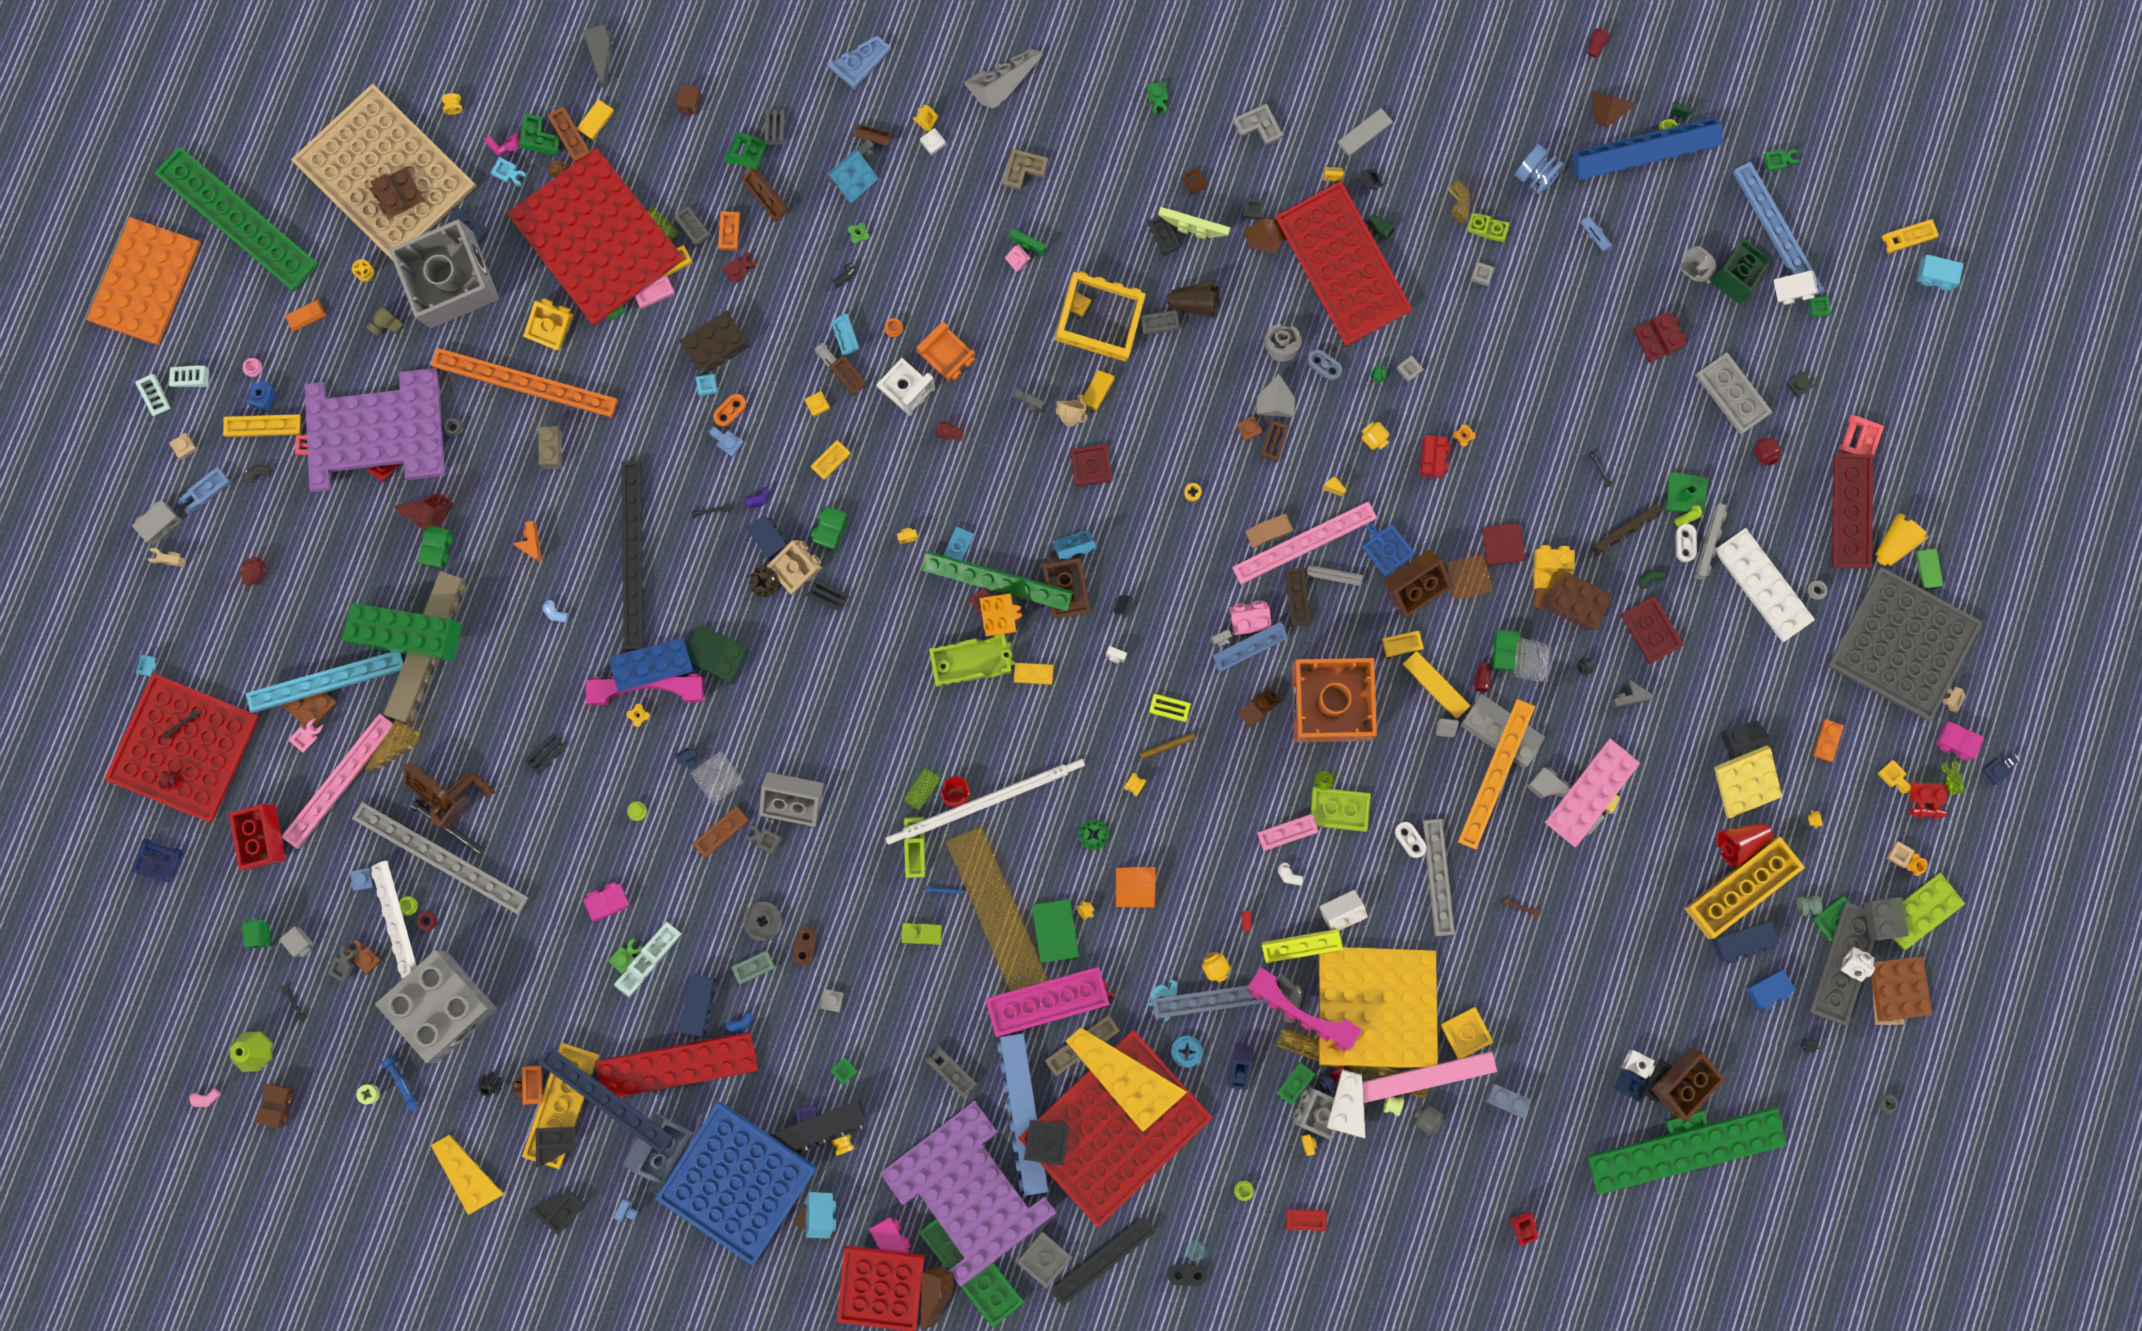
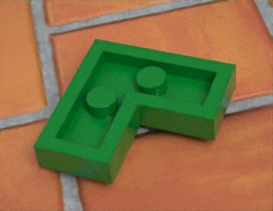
M524 113L519 148L556 156L559 136L541 132L543 117Z

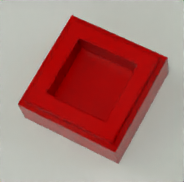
M1251 911L1242 912V931H1251Z

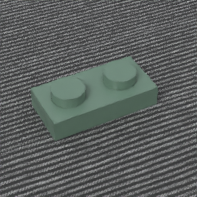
M764 951L731 968L738 984L741 985L775 969L769 952Z

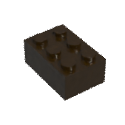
M727 310L679 340L701 376L707 375L750 347Z

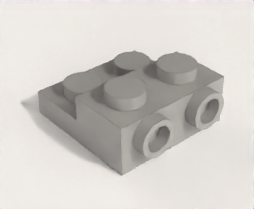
M1308 1087L1301 1095L1302 1104L1300 1109H1296L1293 1114V1119L1295 1120L1293 1124L1333 1140L1337 1130L1327 1128V1123L1334 1098Z

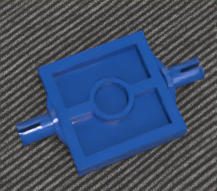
M1372 523L1365 527L1372 537L1361 548L1384 577L1404 567L1407 560L1416 554L1393 524L1380 531Z

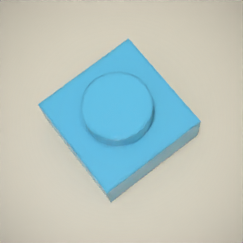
M141 655L136 673L150 676L155 670L156 658Z

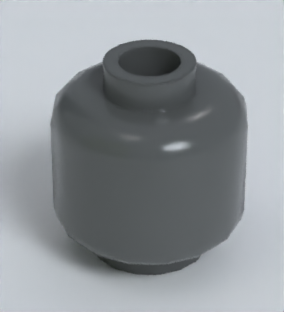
M1430 1105L1424 1109L1420 1107L1414 1116L1417 1119L1416 1127L1428 1135L1438 1134L1445 1123L1443 1114Z

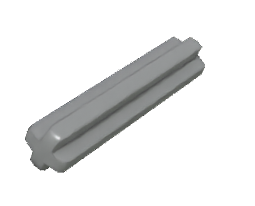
M1311 565L1307 568V576L1358 586L1363 582V576L1359 574Z

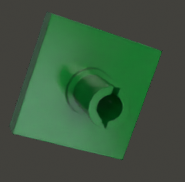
M1670 472L1665 511L1686 514L1691 511L1692 506L1699 505L1703 516L1708 478Z

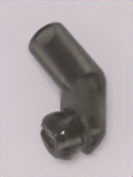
M253 465L244 471V481L252 483L257 475L270 476L272 467Z

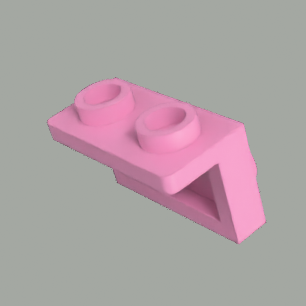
M1259 600L1254 601L1252 604L1245 605L1240 603L1235 604L1234 607H1229L1234 635L1263 631L1271 627L1270 609L1267 602Z

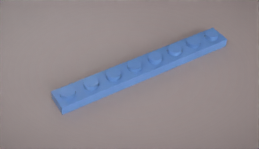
M1749 162L1733 171L1734 176L1790 274L1794 275L1813 271L1752 163ZM1815 274L1818 293L1824 291V288Z

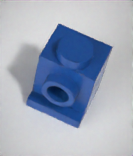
M262 380L259 381V384L253 382L246 403L252 408L270 412L276 390L271 387L269 382Z

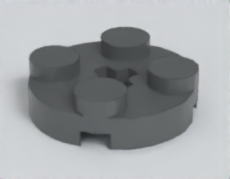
M768 902L753 904L745 911L743 916L745 931L755 940L766 941L773 939L782 927L781 912L776 906ZM766 916L768 924L760 927V923L757 922L758 918Z

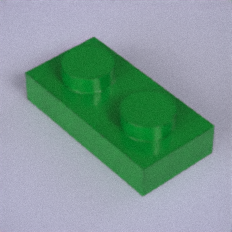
M1299 1062L1276 1094L1290 1105H1293L1315 1073Z
M1703 1109L1697 1110L1687 1122L1676 1117L1665 1119L1668 1134L1708 1125Z

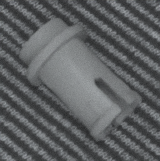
M821 343L815 348L816 355L822 358L828 368L837 360L829 351L828 345Z

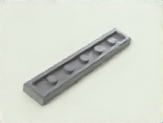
M1423 820L1434 936L1455 935L1443 820Z

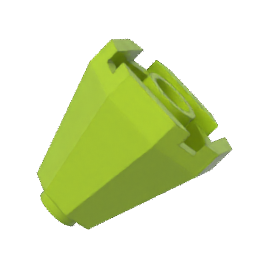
M242 1032L230 1046V1060L242 1072L261 1071L272 1060L271 1048H273V1043L262 1032Z

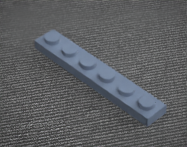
M1249 985L1152 999L1155 1019L1268 1002L1262 998L1258 1000L1251 996V991L1248 989Z

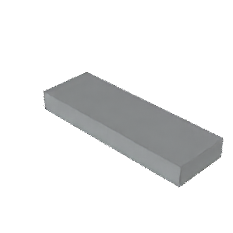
M1380 108L1340 139L1338 145L1350 157L1388 128L1393 121Z

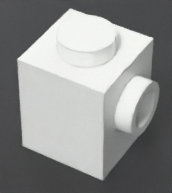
M1629 1050L1621 1068L1647 1079L1648 1076L1652 1075L1655 1066L1653 1065L1654 1060L1634 1050Z

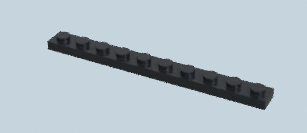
M640 461L621 462L623 649L638 650L644 648L642 473Z

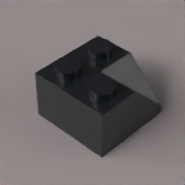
M1757 720L1720 732L1730 760L1766 745L1771 748L1772 755L1776 754L1769 735Z

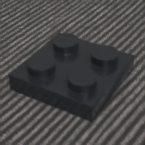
M1029 1119L1023 1160L1064 1166L1069 1125Z

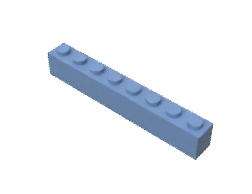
M1024 1033L1000 1037L1001 1041L997 1042L998 1052L1003 1053L1004 1061H1000L1001 1071L1006 1073L1007 1079L1003 1081L1005 1093L1009 1092L1010 1100L1006 1101L1008 1112H1012L1013 1120H1009L1011 1132H1015L1016 1140H1012L1014 1152H1018L1019 1160H1015L1017 1172L1021 1171L1022 1179L1018 1180L1020 1192L1024 1191L1025 1196L1048 1192L1045 1169L1039 1162L1023 1160L1025 1146L1018 1140V1137L1028 1128L1029 1119L1037 1120Z

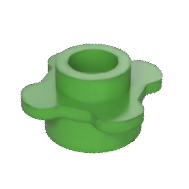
M862 222L857 226H850L848 228L853 243L862 242L869 238V234L865 230L866 225Z

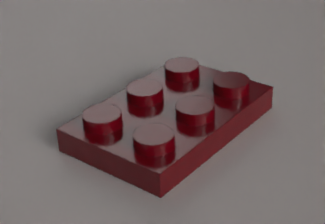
M1655 596L1621 614L1623 621L1649 665L1684 646Z

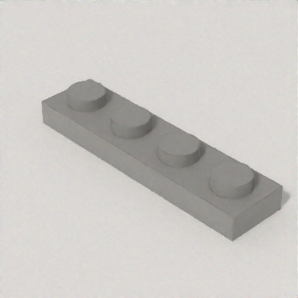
M1718 503L1713 509L1694 575L1696 579L1702 580L1710 574L1712 565H1709L1710 560L1714 558L1717 547L1714 546L1722 533V529H1720L1721 522L1724 523L1727 516L1725 511L1726 505Z

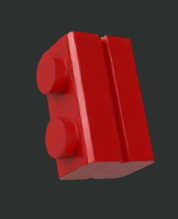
M1424 436L1419 476L1442 478L1444 473H1448L1449 462H1446V455L1450 453V443H1447V437Z

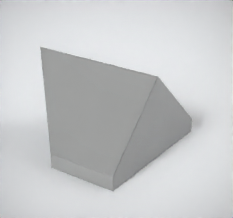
M1278 374L1257 396L1256 415L1294 417L1295 397Z

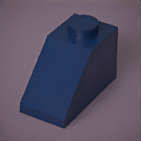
M1235 1043L1228 1081L1229 1088L1248 1089L1254 1059V1046Z

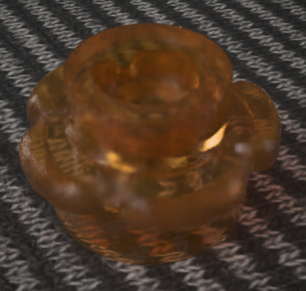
M553 161L547 170L552 177L556 178L562 172H565L566 165L560 161Z

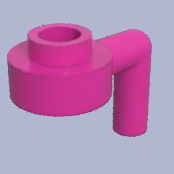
M518 133L511 135L500 147L489 135L483 140L496 155L500 156L507 150L516 151L519 149L520 135Z

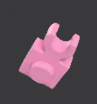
M312 718L306 727L302 725L289 738V741L301 752H304L318 738L314 734H318L323 729V725L319 728L313 727L312 724L316 720L315 718Z

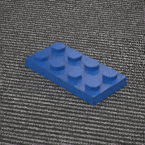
M683 637L608 657L618 692L693 672Z

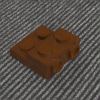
M406 167L391 175L386 173L370 182L373 186L370 188L371 193L375 198L378 197L381 203L378 205L383 214L387 213L390 218L424 201Z

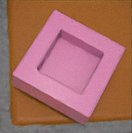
M1019 244L1014 246L1005 257L1016 272L1021 271L1031 259Z

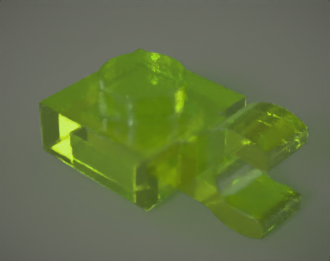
M1957 761L1952 762V769L1948 768L1947 762L1942 763V770L1949 775L1947 776L1946 785H1948L1950 796L1965 793Z

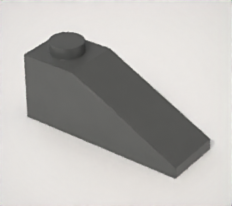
M602 24L584 30L583 33L602 87L605 88L607 86L613 51L611 41L614 38L611 30H607L605 25Z

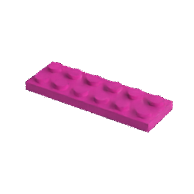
M1099 967L985 999L996 1037L1109 1005Z

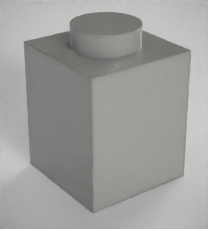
M293 927L279 939L295 958L307 956L311 952L310 948L314 946L313 942L300 927Z

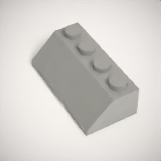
M1480 694L1460 723V726L1496 750L1511 713ZM1527 726L1513 762L1522 768L1527 767L1539 750L1545 736Z

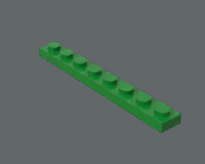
M930 551L925 553L922 571L1000 593L1011 594V596L1061 610H1069L1073 591Z

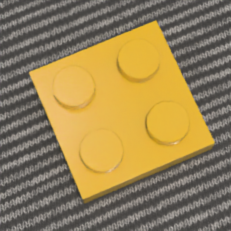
M1476 1007L1440 1024L1457 1059L1464 1058L1493 1043Z

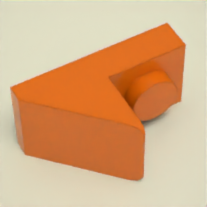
M533 521L525 522L526 528H523V533L528 541L513 544L536 561L541 562L542 557L537 524Z

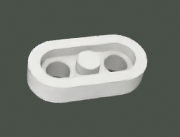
M1683 524L1676 530V556L1681 562H1690L1697 554L1696 529L1690 524ZM1682 532H1687L1688 537H1684ZM1683 550L1688 552V556L1683 555Z
M1408 822L1400 823L1395 829V836L1407 854L1413 858L1423 856L1426 852V844L1414 826ZM1402 829L1408 831L1407 836L1401 834ZM1413 845H1417L1419 847L1418 852L1413 851Z

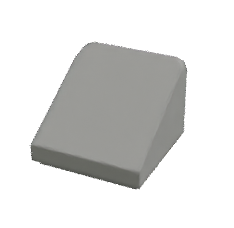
M1440 718L1436 723V735L1454 737L1459 721Z

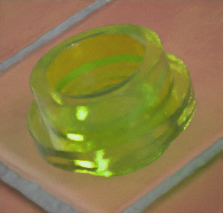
M1322 771L1315 776L1314 783L1318 789L1328 790L1333 786L1334 779L1329 772Z

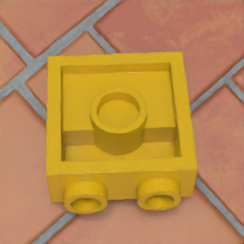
M542 298L541 301H534L523 337L555 350H560L565 333L569 331L574 314L570 313L568 307L559 305L558 308L553 306V302L548 299Z
M1547 545L1539 546V549L1534 551L1533 589L1541 588L1547 590L1555 571L1565 570L1573 574L1575 569V550H1570L1568 546H1560L1558 550H1553L1551 546Z

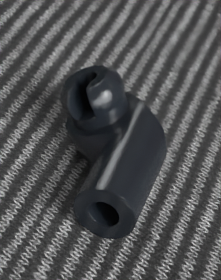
M852 263L846 264L844 266L846 272L832 280L837 288L847 283L856 274V267Z

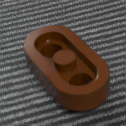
M810 927L801 928L796 937L793 959L801 966L810 964L814 956L817 934ZM805 933L810 935L808 940L803 939ZM802 952L806 953L804 960H801L799 957Z

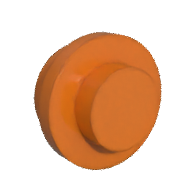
M896 318L889 319L884 326L886 334L890 337L899 336L903 332L902 322Z

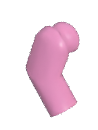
M213 1088L206 1096L193 1093L189 1097L190 1104L194 1107H208L221 1093L216 1088Z

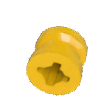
M455 93L443 95L442 102L445 105L443 112L449 115L461 113L462 106L459 103L461 96Z
M359 259L353 263L352 272L360 281L367 282L374 277L375 271L369 262Z
M1133 773L1124 789L1126 791L1130 790L1137 797L1146 780L1138 778L1137 774Z
M850 1134L831 1141L832 1145L836 1147V1156L855 1149L854 1145L850 1142Z

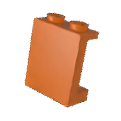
M943 321L916 347L917 352L949 383L952 380H957L962 374L961 371L966 366L970 367L976 360L975 351L970 350L957 338Z

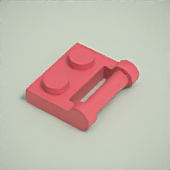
M1850 415L1848 420L1849 426L1838 451L1843 454H1873L1874 457L1884 426L1855 415ZM1859 425L1862 428L1855 448L1850 447L1855 429Z

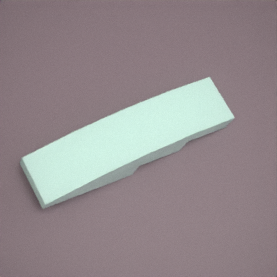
M666 922L644 946L641 953L628 966V969L614 986L630 998L682 934Z

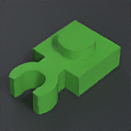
M631 939L628 942L627 949L620 947L608 960L621 974H624L628 966L635 960L633 955L640 953L644 948L639 946L638 949H633V944L636 942L635 939Z

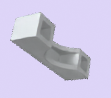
M1543 767L1526 787L1542 799L1549 795L1564 797L1572 786L1565 780H1559L1556 777V772L1548 767L1546 769ZM1600 815L1585 836L1590 835L1604 819L1603 815Z

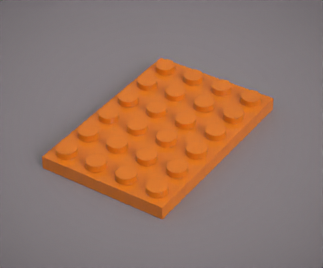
M129 217L86 320L159 346L201 242Z

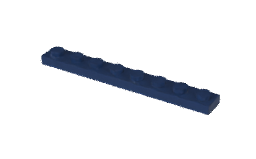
M549 1046L537 1062L660 1154L665 1152L674 1139L671 1134L553 1047Z

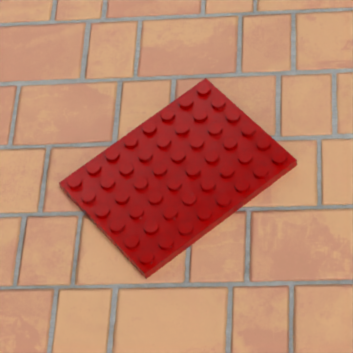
M595 148L590 152L591 154L577 161L506 213L593 326L604 320L685 260L598 148Z
M1134 1030L1114 1048L1186 1091L1187 1093L1142 1132L1089 1070L1036 1120L1069 1125L1064 1166L1039 1163L1097 1228L1213 1118ZM1028 1128L1018 1137V1140L1024 1146H1026Z

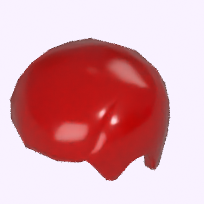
M952 776L944 781L941 797L946 805L958 807L968 802L970 788L967 781L961 776Z

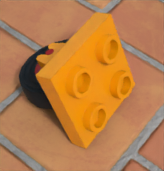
M1005 594L980 598L985 636L1016 632V629L1025 623L1026 608L1018 597Z

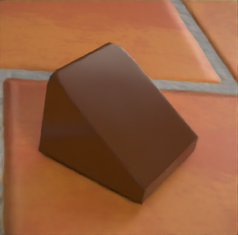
M1197 167L1181 175V179L1192 195L1208 186L1205 176Z

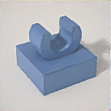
M623 1199L614 1219L620 1222L625 1217L631 1220L635 1219L638 1211L630 1208L632 1201Z

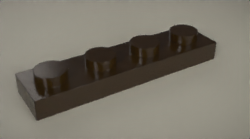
M1657 503L1595 544L1591 549L1595 554L1600 551L1602 554L1612 548L1610 544L1613 542H1622L1628 537L1627 533L1630 531L1635 533L1643 528L1642 523L1645 521L1650 523L1658 518L1657 513L1662 509Z

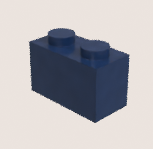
M763 515L746 528L767 559L771 561L787 546L788 540L783 533L778 534L775 530L778 526L772 517L768 519L766 515Z

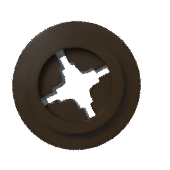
M759 567L754 569L753 573L749 575L750 581L748 584L756 596L769 597L776 592L779 580L777 574L771 568ZM760 577L762 579L769 578L765 582L766 587L764 585L758 586L761 582Z

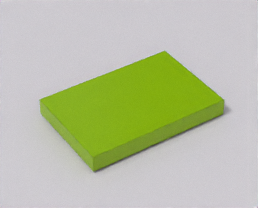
M1313 787L1310 814H1313L1317 827L1367 832L1371 793Z

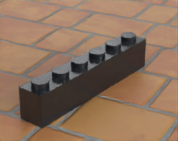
M857 1100L770 1134V1136L792 1151L798 1150V1153L809 1150V1145L816 1143L817 1146L827 1143V1138L834 1136L835 1139L845 1136V1131L852 1129L853 1132L865 1128L863 1124L869 1121L861 1100Z

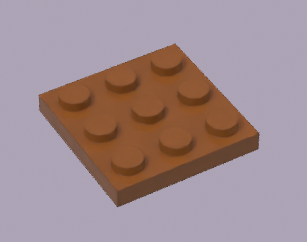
M1923 956L1874 962L1875 970L1871 975L1878 1021L1932 1015Z

